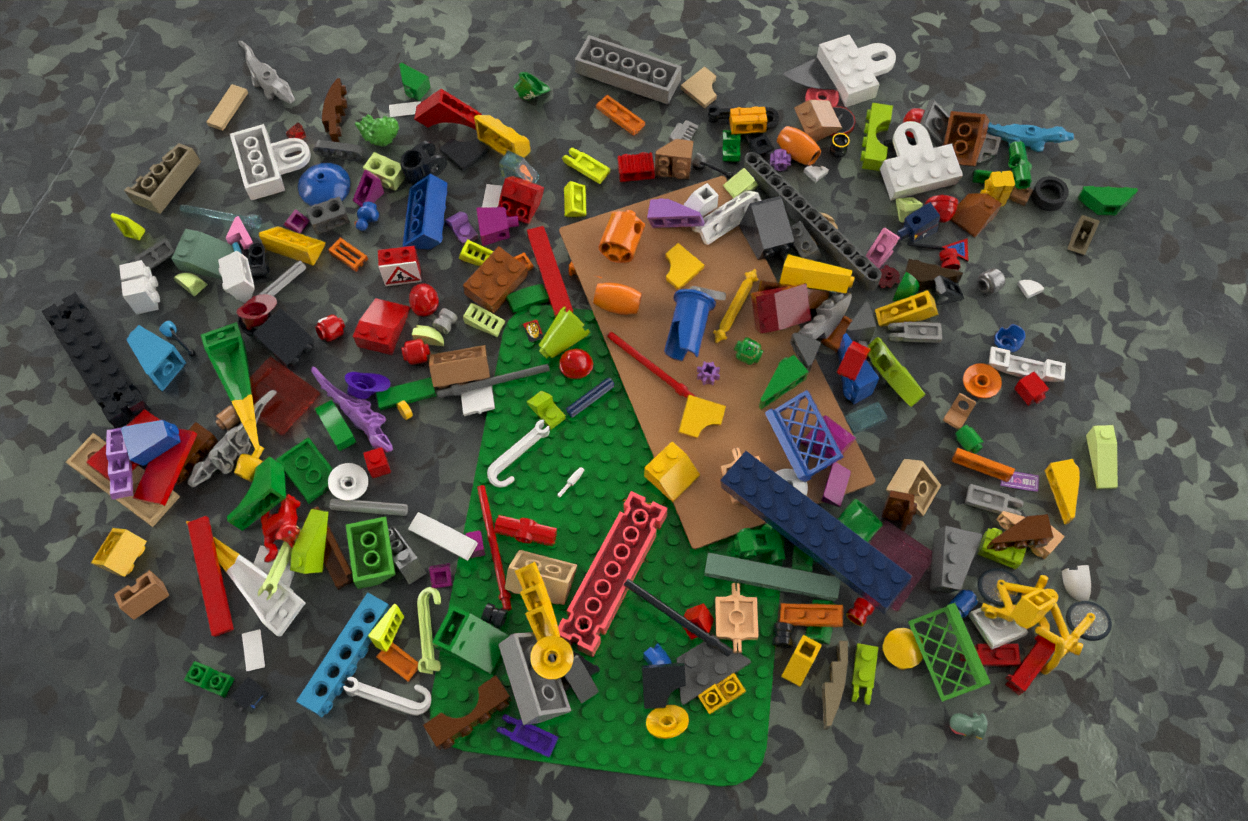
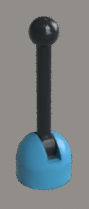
M166 321L160 326L159 331L166 337L173 336L188 351L189 356H195V350L190 349L176 335L177 328L171 321Z

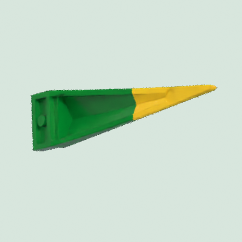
M236 322L201 334L205 351L255 450L259 453L260 448L245 342Z

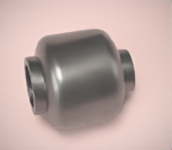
M996 268L981 273L977 279L978 289L987 295H992L1005 286V277Z

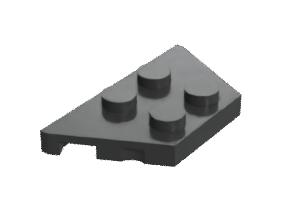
M705 641L679 656L676 661L677 663L685 664L686 686L680 687L681 705L684 706L712 685L718 684L732 673H737L751 664L750 659L738 652L733 653V651L729 657H726L715 648L711 649L708 647Z

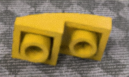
M732 673L718 684L712 685L699 694L698 697L708 713L711 714L745 693L746 690L736 674Z

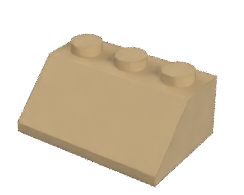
M519 550L508 567L505 589L515 594H520L523 589L515 570L535 562L551 603L564 605L570 593L577 565Z

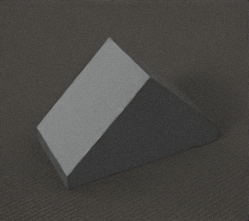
M794 333L792 334L790 344L798 360L810 373L821 342Z

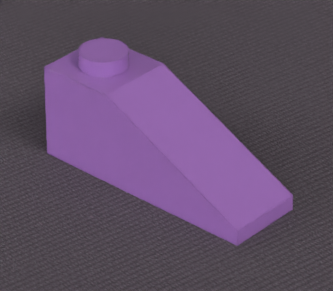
M659 198L650 200L647 218L652 228L704 226L705 224L701 213L669 199Z

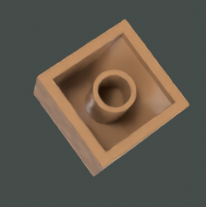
M808 100L794 107L805 133L815 142L842 129L830 101Z

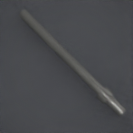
M548 364L460 386L459 384L452 385L451 388L437 391L438 398L451 395L455 397L462 395L461 393L550 370Z

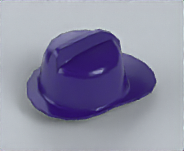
M349 372L344 378L348 384L347 395L358 399H368L375 392L387 390L391 384L385 376L373 373Z

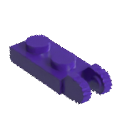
M506 714L503 715L502 719L506 723L516 727L513 733L503 727H498L496 730L498 733L510 738L515 743L550 758L559 739L557 736L532 724L523 725L521 719L517 720Z

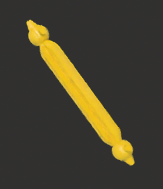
M756 269L748 273L745 272L746 280L742 282L719 324V330L713 331L715 343L727 339L726 332L730 330L752 289V282L759 280Z

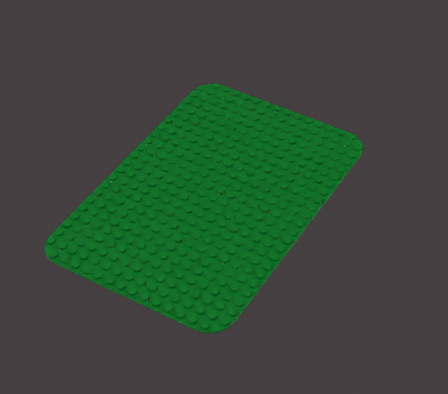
M533 305L518 311L508 320L504 329L494 377L548 364L550 371L492 386L495 409L487 411L463 535L469 532L481 531L486 555L475 558L470 557L468 561L461 557L458 558L448 611L451 605L481 619L484 608L488 603L494 604L498 609L503 608L502 601L499 600L500 591L477 490L478 486H485L494 529L499 515L518 520L520 518H528L534 520L537 524L557 528L556 540L553 546L536 542L522 543L514 537L495 534L505 580L508 567L519 550L577 565L570 593L565 604L551 603L558 626L562 618L568 620L567 609L620 512L624 513V503L632 491L645 497V502L647 503L656 502L667 508V517L660 530L657 529L656 538L633 582L683 617L687 609L704 603L714 618L709 634L716 636L715 598L732 595L731 584L735 583L736 589L738 582L704 576L708 553L734 557L733 552L735 551L732 548V543L736 535L696 550L692 549L673 502L644 477V467L654 457L593 311L573 308L574 315L584 324L582 328L585 331L588 329L590 334L554 358L548 357L547 359L539 352L541 348L538 345L542 339L529 342L523 324L537 320L544 337L555 319L552 306ZM582 349L590 355L593 360V368L586 377L571 379L561 372L559 368L560 359L567 350ZM606 378L613 380L615 386L576 416L571 418L567 414L566 408ZM540 391L552 395L554 404L564 413L566 419L551 429L547 437L538 440L497 476L498 481H504L513 476L514 482L506 487H495L490 483L487 475L490 465L534 429L536 423L541 420L527 404V401ZM545 423L544 427H542L541 430H544L547 427ZM583 468L584 472L573 486H570L559 498L557 495L568 483L567 480L577 469ZM763 525L753 528L751 530H761V527ZM780 534V536H781V541H782V545H783V550H784V539H785V537ZM756 538L758 546L764 545L763 539ZM757 554V557L752 559L743 558L744 560L768 564L766 554ZM781 561V562H780L779 564H777L776 566L782 567V562H783V561ZM739 583L740 595L757 597L758 640L741 641L742 653L740 654L750 659L751 664L735 673L746 692L709 714L699 697L682 706L680 688H677L669 695L666 705H676L683 708L688 714L689 724L685 731L676 737L658 738L647 730L646 719L656 708L644 709L642 665L649 664L643 658V653L650 647L654 648L656 644H659L668 654L673 664L677 663L676 659L704 641L699 637L691 640L682 625L631 590H628L605 636L599 634L601 644L594 657L579 651L577 643L573 642L571 645L573 652L580 654L587 661L599 667L600 672L591 677L599 692L581 704L571 688L565 692L571 709L569 713L541 723L532 724L559 738L550 758L515 743L510 738L496 731L498 727H503L513 733L516 727L502 719L504 714L517 720L521 719L502 654L492 674H489L440 651L438 661L441 667L440 671H436L431 694L430 720L440 713L451 718L467 716L475 709L478 703V687L494 676H497L512 700L509 702L510 705L501 712L497 710L486 723L482 725L479 723L474 726L473 731L465 737L460 736L455 739V744L451 747L464 752L718 787L736 786L750 779L763 763L767 749L775 646L772 645V639L775 637V632L773 631L774 623L778 621L780 591ZM508 590L511 593L510 603L512 610L508 611L505 624L499 630L509 636L515 633L533 632L525 614L528 612V609L521 594H515ZM583 624L584 626L580 625L581 630L588 628L587 624ZM719 639L720 642L733 649V641Z

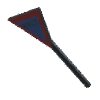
M968 238L945 246L918 243L907 244L912 247L940 250L955 248L959 258L967 262L969 261Z

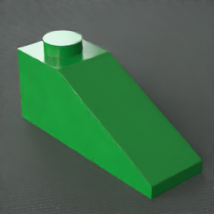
M795 355L789 358L785 357L779 362L773 377L760 399V410L806 380L808 370Z

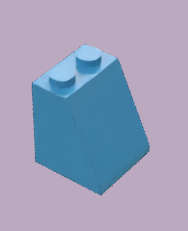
M140 325L126 339L145 373L162 392L186 364L174 345Z

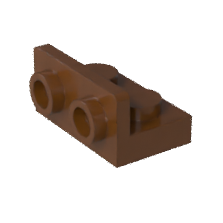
M890 490L882 510V517L892 521H901L900 530L905 531L907 525H911L913 515L916 514L917 503H914L915 495Z

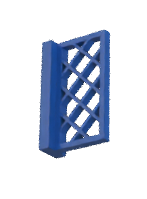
M805 390L774 410L769 409L765 412L799 480L807 482L812 479L811 476L843 458L837 443L808 390ZM805 397L809 401L806 410L798 408L800 401ZM787 408L793 410L790 420L784 419L781 414ZM797 411L805 412L802 423L794 421ZM809 414L816 415L817 421L815 426L807 424ZM793 424L801 426L798 436L791 434ZM805 427L814 429L811 440L802 438ZM818 430L824 431L826 434L824 443L815 441ZM801 440L810 442L807 453L801 452L799 449ZM814 444L823 446L820 456L811 454ZM827 447L833 448L837 454L830 459L824 458ZM809 458L819 459L817 466L810 470L808 467Z

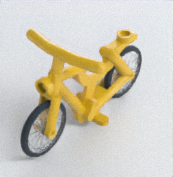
M1001 568L986 570L978 580V590L981 596L990 604L1002 607L1000 609L983 603L981 611H984V615L989 619L1000 617L1012 622L1014 619L1010 617V614L1016 607L1014 604L1022 596L1039 588L1043 589L1057 601L1059 597L1053 589H1044L1048 581V577L1045 575H1040L1035 587L1021 585L1019 579L1013 573ZM1079 601L1072 604L1066 613V622L1072 631L1069 634L1056 603L1050 610L1061 637L1050 632V625L1045 616L1038 622L1039 626L1035 628V632L1056 644L1051 660L1041 669L1042 674L1046 675L1056 668L1066 653L1071 652L1079 656L1083 648V644L1078 642L1080 638L1088 641H1098L1108 636L1112 628V621L1108 612L1102 606L1091 601Z

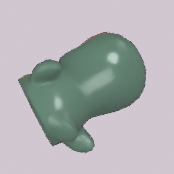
M956 713L951 717L949 725L956 734L964 736L972 734L982 740L987 730V719L983 713L980 716L977 713H973V717Z

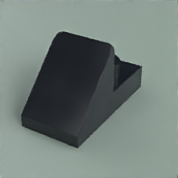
M941 275L934 279L936 286L932 289V294L937 305L965 299L957 282Z

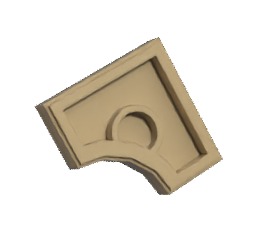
M703 67L681 85V90L703 108H706L717 98L712 89V84L716 81V75L706 67Z

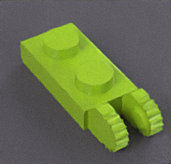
M860 643L856 645L851 686H853L852 702L857 701L860 687L866 689L864 704L870 705L872 689L874 688L878 647Z

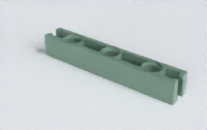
M708 553L704 576L830 601L838 599L841 582L837 577Z

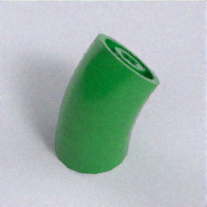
M854 499L838 517L841 523L868 543L883 526L879 518L857 499Z

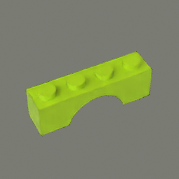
M872 103L871 109H867L866 120H868V123H865L864 133L867 135L863 137L862 147H865V150L861 151L860 161H863L862 169L880 171L884 160H886L888 147L881 144L876 135L879 132L888 130L892 117V105Z

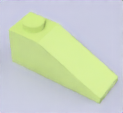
M1093 426L1087 433L1086 438L1096 488L1116 489L1118 487L1117 440L1114 426Z

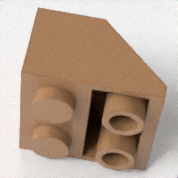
M675 139L658 149L655 153V175L689 179L692 165L693 141Z

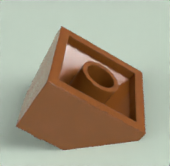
M969 193L958 204L956 213L950 220L973 237H976L994 219L1002 203L988 193Z

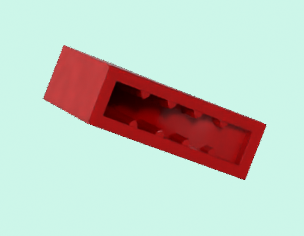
M440 89L416 106L414 120L427 128L439 123H456L476 130L474 117L482 114L443 89Z

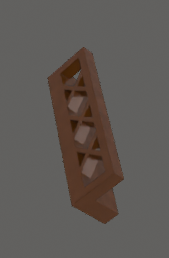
M327 522L324 563L336 588L339 590L354 582L353 574Z

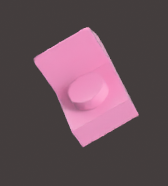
M239 216L235 217L226 240L230 245L238 242V244L243 246L244 250H249V247L254 243Z
M883 228L866 254V257L879 269L893 254L894 251L892 249L900 237Z

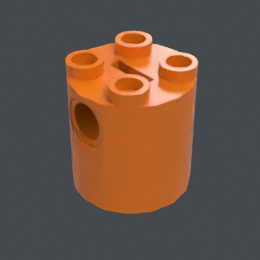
M632 210L612 212L599 243V251L612 262H631L643 234L645 223Z

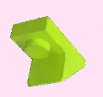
M540 391L527 401V404L541 420H544V423L549 426L550 430L566 419L564 413L554 404L552 395L544 391Z

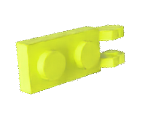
M570 148L568 151L575 159L567 155L562 157L565 164L599 184L610 174L609 167L575 148Z

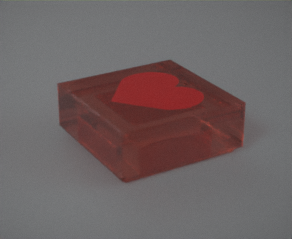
M298 122L286 132L288 139L298 138L302 140L306 137L303 126Z

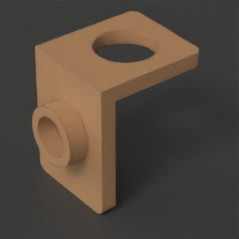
M959 393L943 421L959 430L976 405V401ZM959 401H966L969 404V408L966 410L961 409L958 405Z

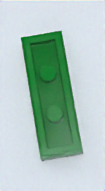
M429 377L390 387L383 392H376L381 411L396 407V404L402 400L408 404L435 397L436 393L432 378Z

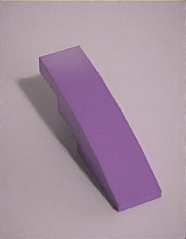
M121 428L107 430L106 457L110 479V496L112 500L133 496L132 462L128 456Z

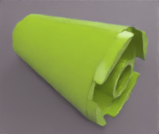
M563 307L538 345L541 348L539 352L546 359L548 357L554 358L588 336L590 331L588 329L585 331L582 328L584 326L583 322L570 310L566 313V307Z

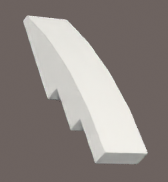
M419 512L408 528L413 533L467 561L478 544L475 540Z

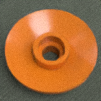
M978 363L971 365L963 375L964 387L971 395L978 398L986 399L995 396L1002 385L1001 376L998 371L987 364Z

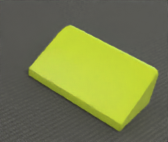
M569 181L564 187L566 217L586 216L585 185Z

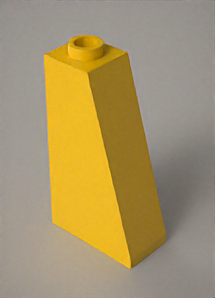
M788 254L779 283L787 285L806 283L807 288L847 293L848 287L852 288L855 277H851L852 270Z

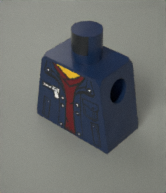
M929 202L904 219V228L898 230L897 235L901 241L909 237L913 243L926 238L938 231L940 215L931 202Z

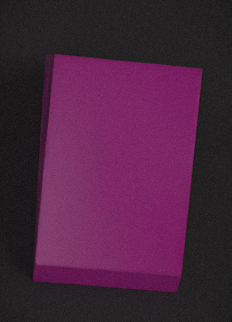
M364 170L352 201L361 207L364 202H376L384 194L380 178L370 171Z

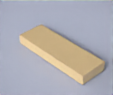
M232 84L207 120L208 126L223 131L247 96V89Z

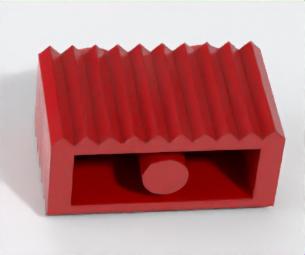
M641 152L635 155L623 154L617 157L620 182L655 179V168L651 152Z

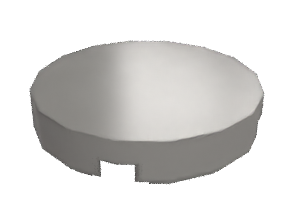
M690 286V289L704 292L713 299L724 301L726 299L725 292Z

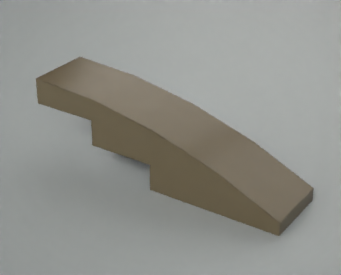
M848 641L838 642L836 646L837 662L832 661L829 666L830 683L825 682L822 686L824 730H828L832 725L843 694L848 665Z

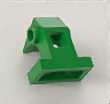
M767 523L761 527V530L743 528L737 532L736 538L733 540L732 548L735 551L733 554L734 557L739 559H752L757 557V554H766L768 564L775 566L785 559L780 533ZM756 538L763 539L764 545L758 546Z

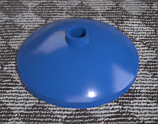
M320 163L308 168L298 181L299 195L310 206L339 196L341 201H343L351 188V181L346 170L333 163Z

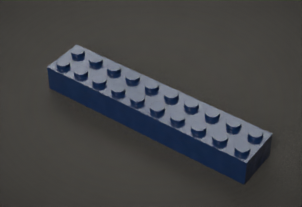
M745 451L720 480L723 490L883 614L888 611L910 583L912 575L749 452Z

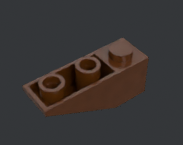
M197 422L189 429L197 433V436L178 476L177 485L188 478L195 464L202 462L203 458L219 442L210 431Z
M1048 514L1025 517L994 538L988 544L987 550L1003 551L1009 547L1024 549L1030 545H1035V547L1047 546L1054 538Z

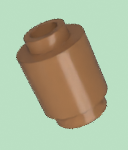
M229 405L216 415L217 420L215 421L221 430L226 429L227 431L241 422L232 405Z

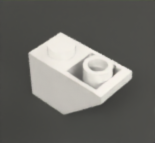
M706 183L691 194L684 203V206L700 212L703 217L717 208L719 195Z

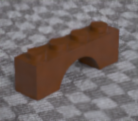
M494 676L478 687V703L475 709L467 716L451 718L440 713L423 725L439 750L450 748L455 744V739L460 736L465 737L473 731L474 726L479 723L481 725L491 719L493 713L497 710L501 712L510 705L509 702L512 700L497 676Z

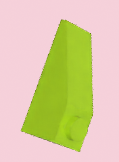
M311 509L292 549L290 571L303 574L323 571L328 522L327 511Z

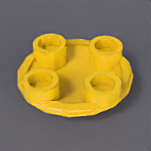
M896 628L885 637L882 644L884 655L898 669L913 668L923 659L912 630Z

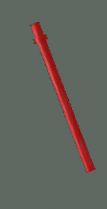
M481 485L477 487L500 591L499 600L502 601L503 608L510 611L512 610L510 603L511 593L505 589L506 580L485 486Z

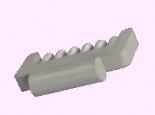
M687 120L683 125L677 123L668 140L670 142L675 139L690 140L698 130V125Z

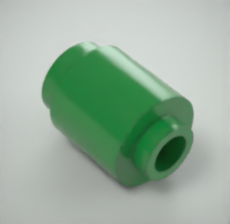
M965 425L955 433L957 441L966 451L976 454L983 448L982 444L984 441L972 427Z

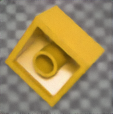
M671 442L644 467V477L672 502L700 476L688 455L674 442Z
M112 528L91 564L117 576L125 577L126 574H130L133 570V563L144 552V545L147 541L126 529Z

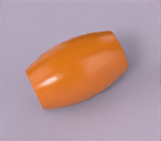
M786 126L777 137V143L780 148L786 150L787 154H791L793 160L801 164L811 166L821 154V149L808 134L797 128Z
M598 283L593 304L611 313L622 315L637 314L642 293L624 284Z

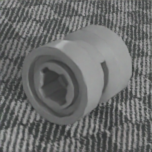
M443 308L439 313V318L435 319L432 325L437 331L448 334L451 330V324H454L458 318L452 311Z

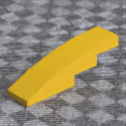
M533 562L515 570L523 589L520 594L528 609V612L525 614L537 641L546 636L560 637L551 601L536 563Z

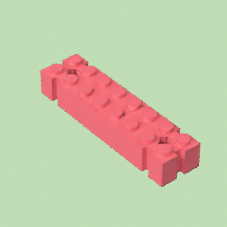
M632 491L624 503V513L620 512L567 609L568 620L562 618L558 626L561 638L565 639L570 646L573 642L577 643L578 650L591 657H594L601 644L599 634L605 636L629 590L624 586V583L627 579L634 580L656 538L657 529L660 530L667 517L666 507L656 502H652L651 505L646 504L645 497ZM583 624H587L588 628L581 630L580 625L584 626Z

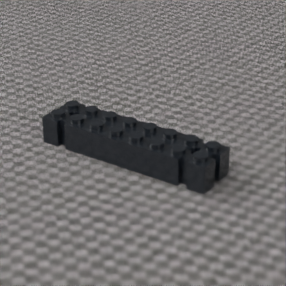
M76 292L62 299L63 304L59 306L53 304L42 310L43 315L52 326L51 328L97 404L102 408L101 410L115 429L130 423L129 418L133 415H139L144 409L147 411L151 410L97 322L90 314L87 306Z

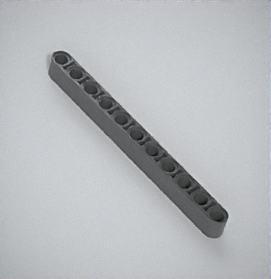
M755 152L747 153L744 158L743 168L755 179L758 186L770 198L781 196L786 213L796 223L801 221L809 235L843 268L852 270L851 276L855 277L854 279L863 288L869 291L877 289L882 275L881 271L759 154Z

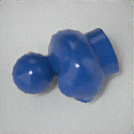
M364 202L363 206L358 209L357 217L359 220L355 221L354 224L359 231H365L368 228L367 222L378 221L379 212L375 203Z

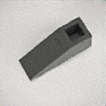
M392 526L388 530L393 561L410 585L425 575L426 571L395 526Z

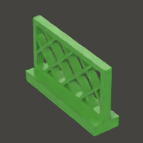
M955 603L908 621L942 702L991 684ZM946 613L949 619L946 628L934 624L937 615ZM921 621L930 624L926 636L918 633L914 624ZM950 624L952 626L953 631L948 630ZM932 626L944 630L940 642L928 637ZM947 632L956 635L957 642L954 648L943 644ZM919 636L925 638L923 643L921 642ZM927 639L939 644L934 656L926 653L924 649ZM958 645H960L962 651L957 650ZM941 646L953 650L949 662L937 657ZM955 652L965 656L966 662L963 668L951 663ZM928 656L933 658L931 663L929 661ZM935 660L947 664L943 676L934 672L932 667ZM967 664L969 665L971 672L966 670ZM950 666L962 670L958 682L945 677ZM964 672L973 675L977 684L970 687L960 684ZM936 676L942 678L940 684ZM944 679L956 684L953 693L944 696L941 689ZM958 686H961V687L964 688V689H962V690L957 691Z

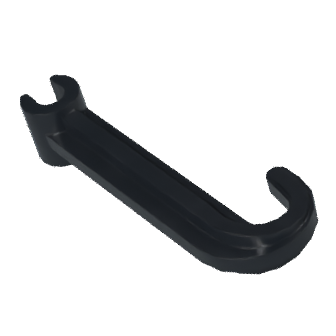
M711 105L708 111L709 122L716 123L719 119H729L730 109L734 108H719L717 105ZM765 106L766 116L773 119V122L767 123L766 129H770L778 124L779 114L774 108Z

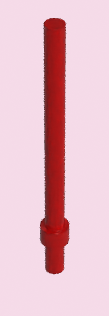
M611 331L608 334L607 338L674 388L679 396H684L685 398H688V395L695 396L688 390L687 386L683 383H678Z

